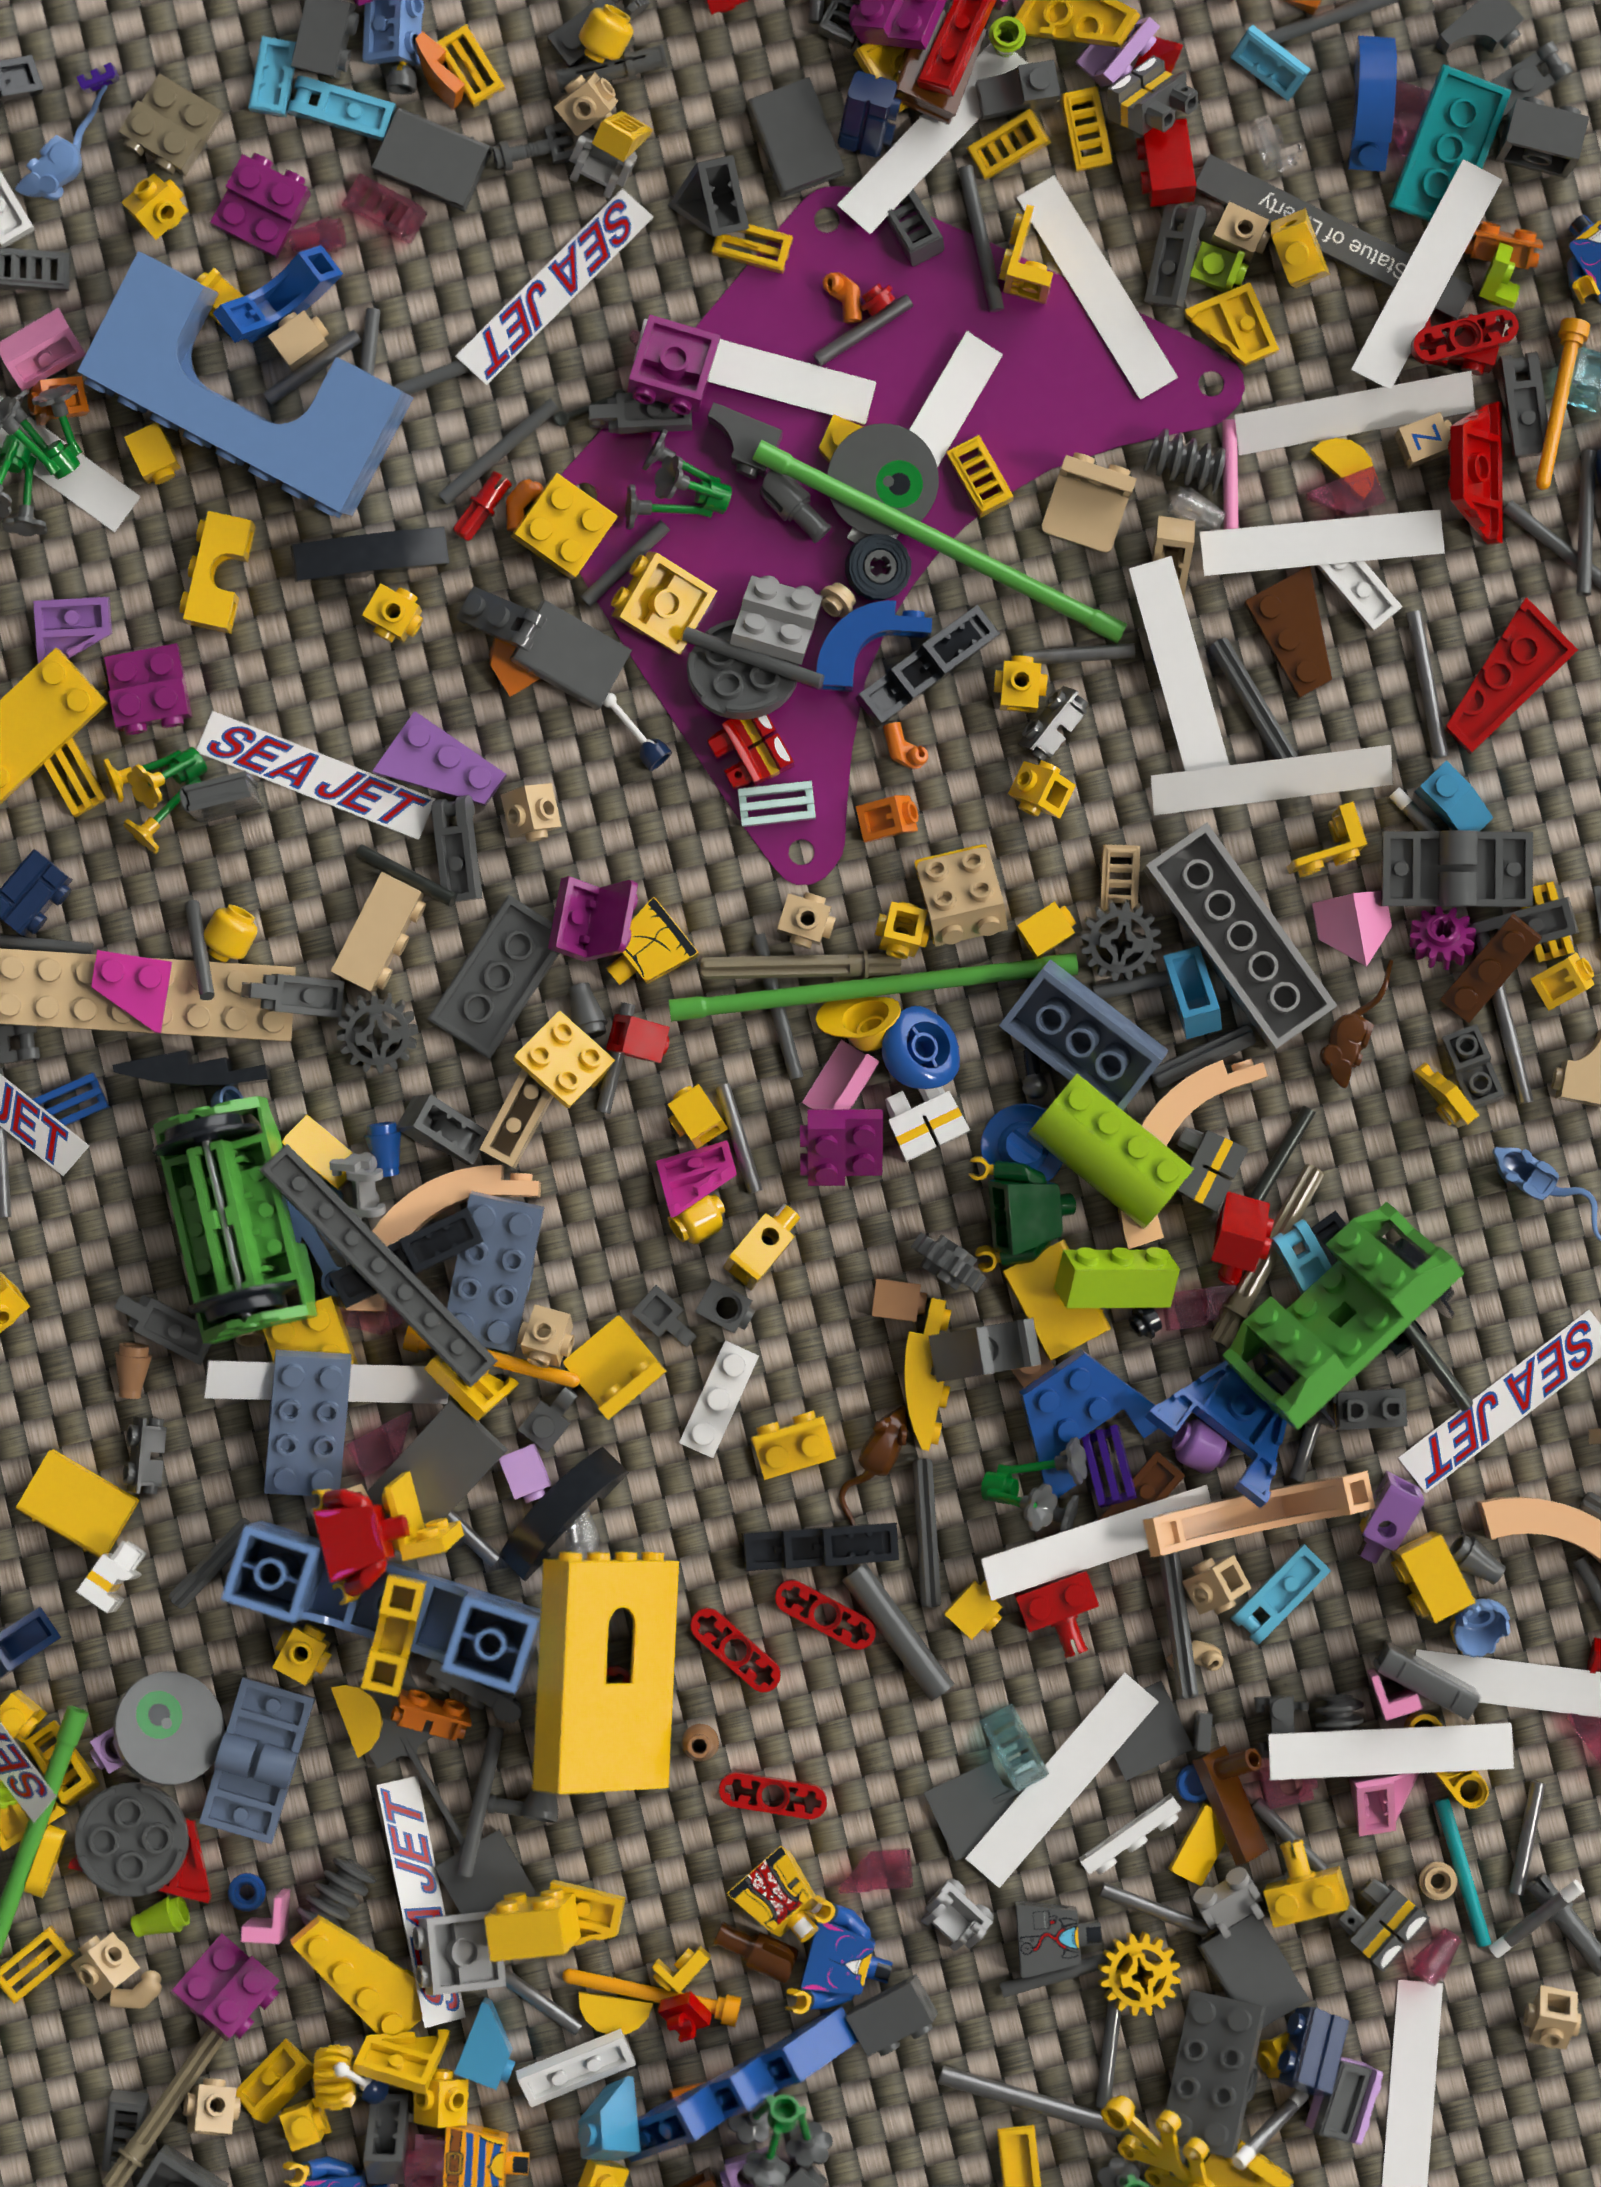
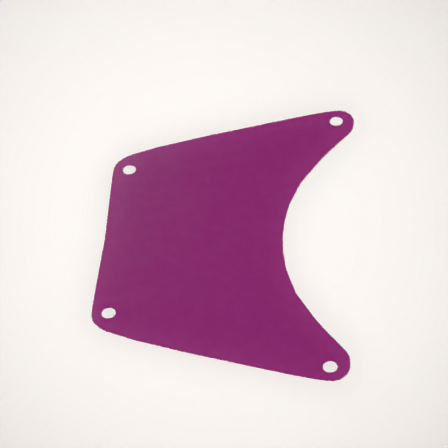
M845 186L823 187L815 190L795 208L777 229V232L793 236L792 246L789 249V256L786 260L783 274L747 265L695 327L721 335L720 339L820 366L813 356L814 353L871 317L867 310L863 311L861 309V322H843V304L824 290L822 284L824 277L828 273L840 272L847 276L860 288L861 305L865 302L862 295L874 285L880 283L884 288L890 284L893 288L890 292L895 297V300L907 294L914 306L828 363L820 366L876 382L866 424L855 421L851 422L863 427L881 423L894 424L909 430L966 331H968L1003 355L948 450L980 435L1011 492L1049 470L1060 467L1066 455L1073 457L1074 453H1081L1093 456L1120 446L1154 439L1164 428L1169 430V435L1209 428L1219 424L1237 408L1245 391L1243 373L1236 363L1178 330L1138 312L1178 376L1177 379L1140 400L1064 276L1053 273L1046 304L1003 292L1005 281L999 279L1006 249L990 242L1004 305L1003 310L990 312L973 234L931 217L943 237L944 251L916 266H912L886 218L869 234L838 206L839 202L853 189ZM899 203V204L895 207L894 210H896V209H898V208H900V207H902V206H904V205H902V204ZM826 207L834 209L840 218L838 227L829 233L818 230L814 223L816 213ZM916 212L899 219L900 223L916 215ZM923 225L907 232V235L924 228ZM770 240L765 244L778 249L782 247L781 243ZM762 253L756 254V256L767 258L774 261L778 260L777 257L769 256ZM1021 257L1019 263L1025 264L1026 261L1030 260ZM1209 371L1217 372L1224 380L1222 392L1213 397L1203 394L1198 385L1200 377ZM708 382L699 413L691 411L692 431L667 432L665 447L674 451L683 461L709 475L721 478V483L732 487L731 499L725 513L713 512L710 518L699 514L651 512V515H638L634 522V528L631 530L626 529L625 504L627 500V487L630 484H635L636 496L639 500H651L652 504L700 506V503L695 502L696 491L688 488L686 490L676 488V492L671 499H660L655 496L657 486L654 481L655 475L662 467V462L659 460L654 462L646 471L642 469V466L660 432L618 434V432L610 433L609 428H603L561 474V476L575 486L580 483L591 484L597 492L596 501L618 516L579 572L588 588L661 520L670 531L648 552L659 553L717 590L696 627L698 631L705 633V631L719 623L738 618L751 576L759 578L765 575L773 576L780 584L793 588L807 586L818 595H820L824 587L832 586L834 583H841L855 597L856 603L852 607L853 610L866 604L878 602L858 595L848 583L845 575V559L850 548L855 543L848 539L847 536L853 527L846 523L838 514L830 497L797 481L811 495L809 505L832 526L821 540L814 543L794 520L784 522L760 495V488L764 477L757 475L756 479H751L735 471L737 466L731 463L733 448L729 439L721 430L709 424L708 414L713 402L781 429L783 438L779 445L780 449L791 454L795 459L827 474L829 462L818 450L833 415ZM976 448L958 458L961 463H964L980 454ZM945 453L937 467L939 485L935 501L928 514L920 522L955 538L979 515ZM983 461L967 469L966 472L970 476L985 468L986 465ZM683 470V475L689 476L690 481L696 483L702 481ZM989 474L973 482V484L977 488L993 479ZM996 486L980 494L982 500H985L998 493L999 490ZM899 533L896 539L908 551L911 559V576L906 587L897 596L886 599L896 601L895 614L911 588L940 553L902 533ZM881 559L870 562V566H874L871 572L875 576L880 573H886V568H882L886 564ZM628 571L597 600V603L623 645L632 649L630 653L631 658L740 822L741 813L738 789L812 781L816 819L744 828L772 866L785 880L795 885H812L824 879L842 857L845 845L851 757L861 707L855 698L864 690L865 681L884 637L871 641L860 651L854 665L852 692L818 690L815 687L797 682L790 698L781 707L768 714L776 728V733L780 735L794 761V767L757 786H754L751 782L746 786L733 789L724 770L739 763V757L735 750L716 759L707 743L709 738L722 730V723L730 718L719 716L707 710L697 701L689 686L687 660L689 652H692L695 645L687 643L681 655L675 654L648 636L641 635L611 616L615 610L611 606L614 595L621 587L627 589L634 577ZM822 604L802 665L799 664L800 667L816 672L819 653L826 637L842 619L841 617H833L828 614L822 607ZM805 791L746 797L747 803L803 797L806 794ZM807 804L748 811V818L807 811ZM800 839L809 841L815 851L813 859L804 865L794 863L789 856L791 844Z

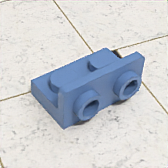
M374 0L365 3L364 62L370 65L403 61L412 66L420 64L415 38L422 30L423 0Z

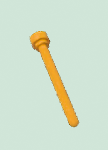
M1564 318L1560 323L1558 336L1561 338L1560 343L1563 345V351L1536 477V486L1540 490L1548 489L1551 484L1578 348H1581L1583 343L1588 340L1590 324L1579 318Z
M408 1325L403 1342V1350L418 1353L419 1350L426 1352L427 1349H431ZM487 1349L498 1361L493 1365L494 1367L571 1388L577 1387L580 1383V1377L576 1373L551 1366L541 1368L532 1365L525 1359Z
M571 1968L565 1969L562 1973L563 1981L568 1984L660 2003L663 1999L683 1994V1992L678 1993L674 1990L668 1992L660 1987ZM727 1994L726 1998L719 1996L718 2000L695 1995L712 2015H715L714 2019L721 2020L722 2025L736 2027L742 1997Z

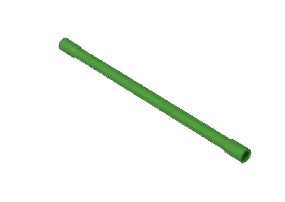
M761 440L752 458L753 461L779 474L787 475L1085 625L1089 630L1115 643L1119 642L1125 631L1127 623L1099 609H1093L795 459L791 454L764 440Z
M1076 953L1043 956L1032 960L712 997L695 996L669 999L671 1022L700 1019L718 1014L1035 978L1050 959L1070 975H1078V960Z
M67 1706L56 1737L57 1742L44 1776V1780L56 1794V1798L35 1823L29 1818L0 1899V1955L74 1748L79 1743L89 1712L75 1706Z

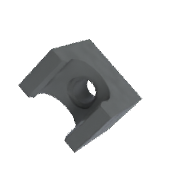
M1033 1318L929 1336L936 1382L1041 1365Z

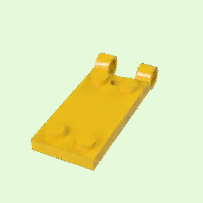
M59 648L51 651L0 699V805L109 704Z

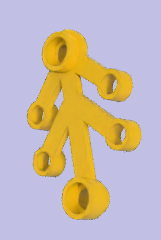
M1118 2095L1113 2097L1103 2107L1101 2117L1109 2127L1117 2131H1124L1128 2128L1135 2135H1125L1118 2144L1117 2149L1120 2155L1129 2161L1137 2160L1150 2165L1144 2173L1145 2179L1149 2184L1154 2187H1216L1206 2177L1203 2160L1209 2153V2148L1204 2141L1196 2137L1189 2139L1182 2152L1185 2158L1188 2159L1190 2171L1182 2164L1176 2132L1181 2127L1182 2122L1177 2114L1170 2110H1164L1155 2121V2126L1161 2135V2143L1135 2117V2105L1126 2096Z

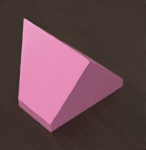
M1381 891L1352 893L1312 903L1318 940L1367 967L1392 928L1389 907L1381 906Z
M1419 1773L1369 1775L1349 1778L1359 1837L1396 1831V1821Z

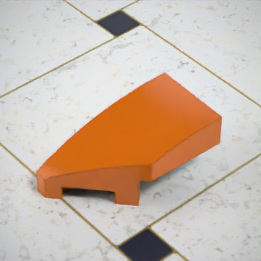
M422 31L415 38V44L427 83L438 97L454 110L463 100L465 83L443 66L446 50Z
M494 637L493 645L489 652V664L509 697L541 679L530 672L526 673L525 669L510 661L516 646Z

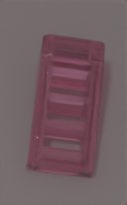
M359 173L341 204L344 208L407 244L413 241L427 216V212L419 204ZM368 188L372 189L373 191L364 207L359 206ZM381 196H384L385 198L376 214L372 213ZM396 203L398 206L389 221L385 220Z

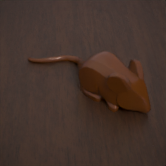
M1389 960L1382 987L1374 999L1352 1013L1342 1015L1335 1020L1329 1032L1328 1045L1320 1051L1319 1057L1321 1062L1328 1068L1335 1082L1344 1089L1349 1084L1352 1067L1356 1068V1066L1361 1064L1363 1054L1360 1052L1363 1048L1367 1047L1374 1024L1363 1018L1362 1015L1382 1000L1388 988L1393 960Z
M900 1406L886 1414L880 1421H876L873 1427L874 1431L865 1442L858 1460L865 1471L861 1475L846 1481L840 1489L838 1496L839 1504L850 1525H856L845 1501L847 1490L854 1485L862 1484L872 1479L875 1475L887 1476L897 1461L902 1446H906L908 1423L905 1406Z

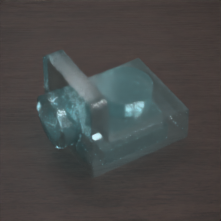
M1582 347L1574 370L1567 404L1595 413L1600 412L1601 352Z

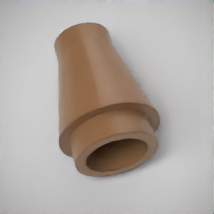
M134 1342L120 1343L119 1351L115 1352L119 1397L139 1399L141 1398L142 1388L152 1359V1355L149 1354V1345Z
M706 1724L692 1725L685 1731L682 1737V1749L694 1761L709 1760L716 1754L719 1747L717 1733ZM702 1739L706 1742L707 1748L697 1751L694 1749L693 1741Z

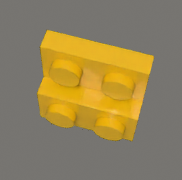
M647 552L646 556L641 554L635 559L629 573L634 577L627 589L621 587L612 599L611 606L615 610L611 616L641 635L648 636L673 653L681 655L687 645V642L682 641L684 630L686 627L696 629L717 590L657 552Z

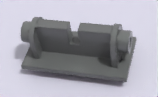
M1063 686L1061 689L1054 691L1046 700V708L1040 716L1031 720L1022 732L1023 737L1018 742V745L1033 750L1031 754L1039 761H1044L1046 757L1050 759L1066 739L1056 729L1061 725L1068 732H1071L1087 713L1085 708L1088 702L1077 695L1079 692L1075 689Z
M133 1416V1424L128 1426L126 1443L131 1449L130 1460L125 1463L123 1469V1482L127 1484L128 1492L140 1494V1488L143 1486L142 1493L157 1494L158 1487H162L164 1461L151 1460L150 1456L151 1452H165L167 1427L163 1426L164 1419L149 1418V1424L146 1425L147 1418Z

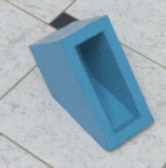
M1447 760L1414 791L1452 830L1480 832L1494 818L1473 786Z
M1196 946L1164 955L1163 959L1186 1040L1222 1030L1220 1007L1200 947Z
M484 1997L454 2074L497 2090L500 2080L508 2083L516 2061L509 2059L513 2048L493 2001L489 1998Z
M627 2076L606 2085L579 2119L578 2141L581 2149V2159L620 2161L640 2152L634 2077Z

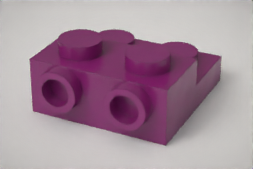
M861 0L860 5L855 4L852 6L849 22L860 43L926 50L947 0Z
M253 153L252 157L249 158L242 154L225 186L227 191L210 224L220 231L278 259L311 193L308 187L304 186L306 180L299 174L286 170L283 175L271 169L273 163L264 156Z
M649 314L629 377L627 392L633 393V398L643 404L650 405L655 400L669 404V409L680 415H688L690 411L699 413L721 335Z
M177 643L104 657L110 686L109 697L116 729L119 731L125 730V735H136L147 732V726L161 724L162 728H173L183 725V719L192 718L182 658Z
M883 1109L807 1110L808 1125H800V1147H808V1153H800V1176H808V1186H845V1176H883Z
M221 1933L170 1993L228 2042L233 2035L240 2039L255 2021L249 2016L258 2006L265 2010L280 1992L274 1987L280 1980L253 1956L249 1957Z

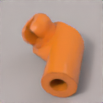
M840 272L828 273L823 279V288L843 304V322H861L859 286Z
M531 479L520 481L507 496V531H515L525 516V507L531 501L535 502L543 490L540 482L532 481Z
M901 722L889 723L883 726L889 755L893 761L909 769L921 768L927 762L928 752L925 747H917L905 741Z

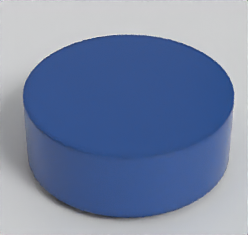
M1194 1764L1183 1767L1176 1777L1178 1793L1188 1802L1199 1803L1205 1801L1208 1797Z

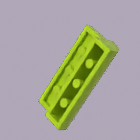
M1078 1073L1028 1132L1032 1138L1143 1229L1155 1218L1194 1170V1168Z

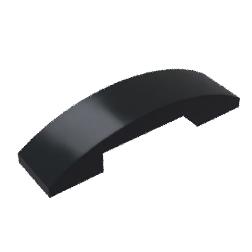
M602 1446L573 1467L546 1492L516 1527L499 1555L526 1582L543 1564V1559H547L551 1555L548 1549L598 1497L604 1500L629 1472Z

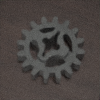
M1128 899L1122 901L1121 907H1116L1113 900H1108V910L1103 911L1102 908L1096 906L1095 912L1097 917L1095 919L1090 917L1084 919L1090 929L1080 931V937L1088 941V943L1080 946L1082 954L1091 953L1086 962L1089 967L1097 963L1099 964L1097 970L1099 976L1102 977L1107 971H1111L1113 981L1118 980L1120 973H1125L1127 979L1132 980L1133 970L1137 969L1142 974H1145L1146 970L1143 963L1145 961L1156 962V958L1151 953V950L1161 949V944L1153 939V937L1161 934L1158 926L1149 927L1155 918L1152 913L1142 916L1144 908L1140 903L1134 909H1130ZM1115 918V921L1108 927L1101 928L1106 921ZM1131 919L1142 926L1145 935L1132 930ZM1123 927L1125 936L1129 941H1123L1117 952L1116 945L1112 939L1119 937ZM1096 945L1107 948L1110 952L1109 961L1099 954ZM1134 952H1140L1134 959L1126 962V958Z
M372 991L371 1000L366 1001L362 995H358L357 1007L348 1003L345 1006V1012L349 1017L339 1016L338 1025L345 1028L337 1031V1040L346 1041L340 1047L341 1053H352L350 1056L351 1065L362 1061L364 1072H367L371 1065H376L378 1073H383L384 1065L388 1063L394 1070L398 1069L397 1059L399 1057L405 1061L410 1059L406 1048H416L417 1040L411 1036L418 1034V1025L409 1024L414 1020L413 1010L403 1012L405 1001L401 999L396 1004H393L392 993L389 992L384 997V1000L378 999L376 991ZM383 1011L392 1014L396 1019L391 1020ZM369 1012V1015L363 1022H356L360 1016ZM375 1020H378V1027H380L382 1032L380 1045L377 1044V1039L373 1033ZM399 1042L394 1049L386 1052L392 1043ZM358 1045H364L372 1053L364 1051Z
M920 1232L911 1245L912 1249L924 1257L920 1266L954 1290H957L962 1283L977 1293L987 1277L973 1267L977 1259L942 1234L937 1241H934Z

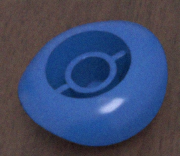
M922 1006L908 1007L900 1012L897 1021L885 1032L882 1042L883 1060L890 1074L900 1083L912 1088L933 1089L948 1084L957 1075L960 1067V1052L956 1035L950 1025L935 1012Z
M1023 1103L1006 1107L989 1120L983 1131L981 1154L988 1164H995L996 1161L1024 1163L1044 1173L1047 1181H1050L1058 1173L1063 1164L1062 1161L1028 1134L1046 1111V1109L1040 1106Z

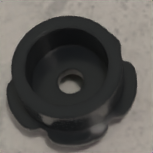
M1153 1308L1132 1309L1129 1323L1133 1331L1139 1337L1146 1336L1153 1339L1155 1333L1162 1329V1323Z

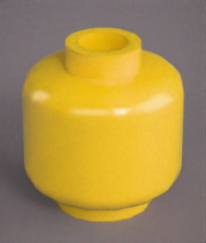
M605 4L603 8H594L579 33V40L586 47L585 55L599 63H604L605 59L618 60L624 53L634 33L633 27L629 23L631 20L630 16L609 4Z
M229 904L227 908L216 909L204 930V941L209 947L208 953L222 962H228L229 958L236 960L244 958L258 932L257 926L253 922L254 916L245 909Z
M708 1194L675 1217L670 1215L668 1223L675 1236L681 1242L688 1241L691 1244H700L722 1229V1214L725 1213V1208L716 1194Z

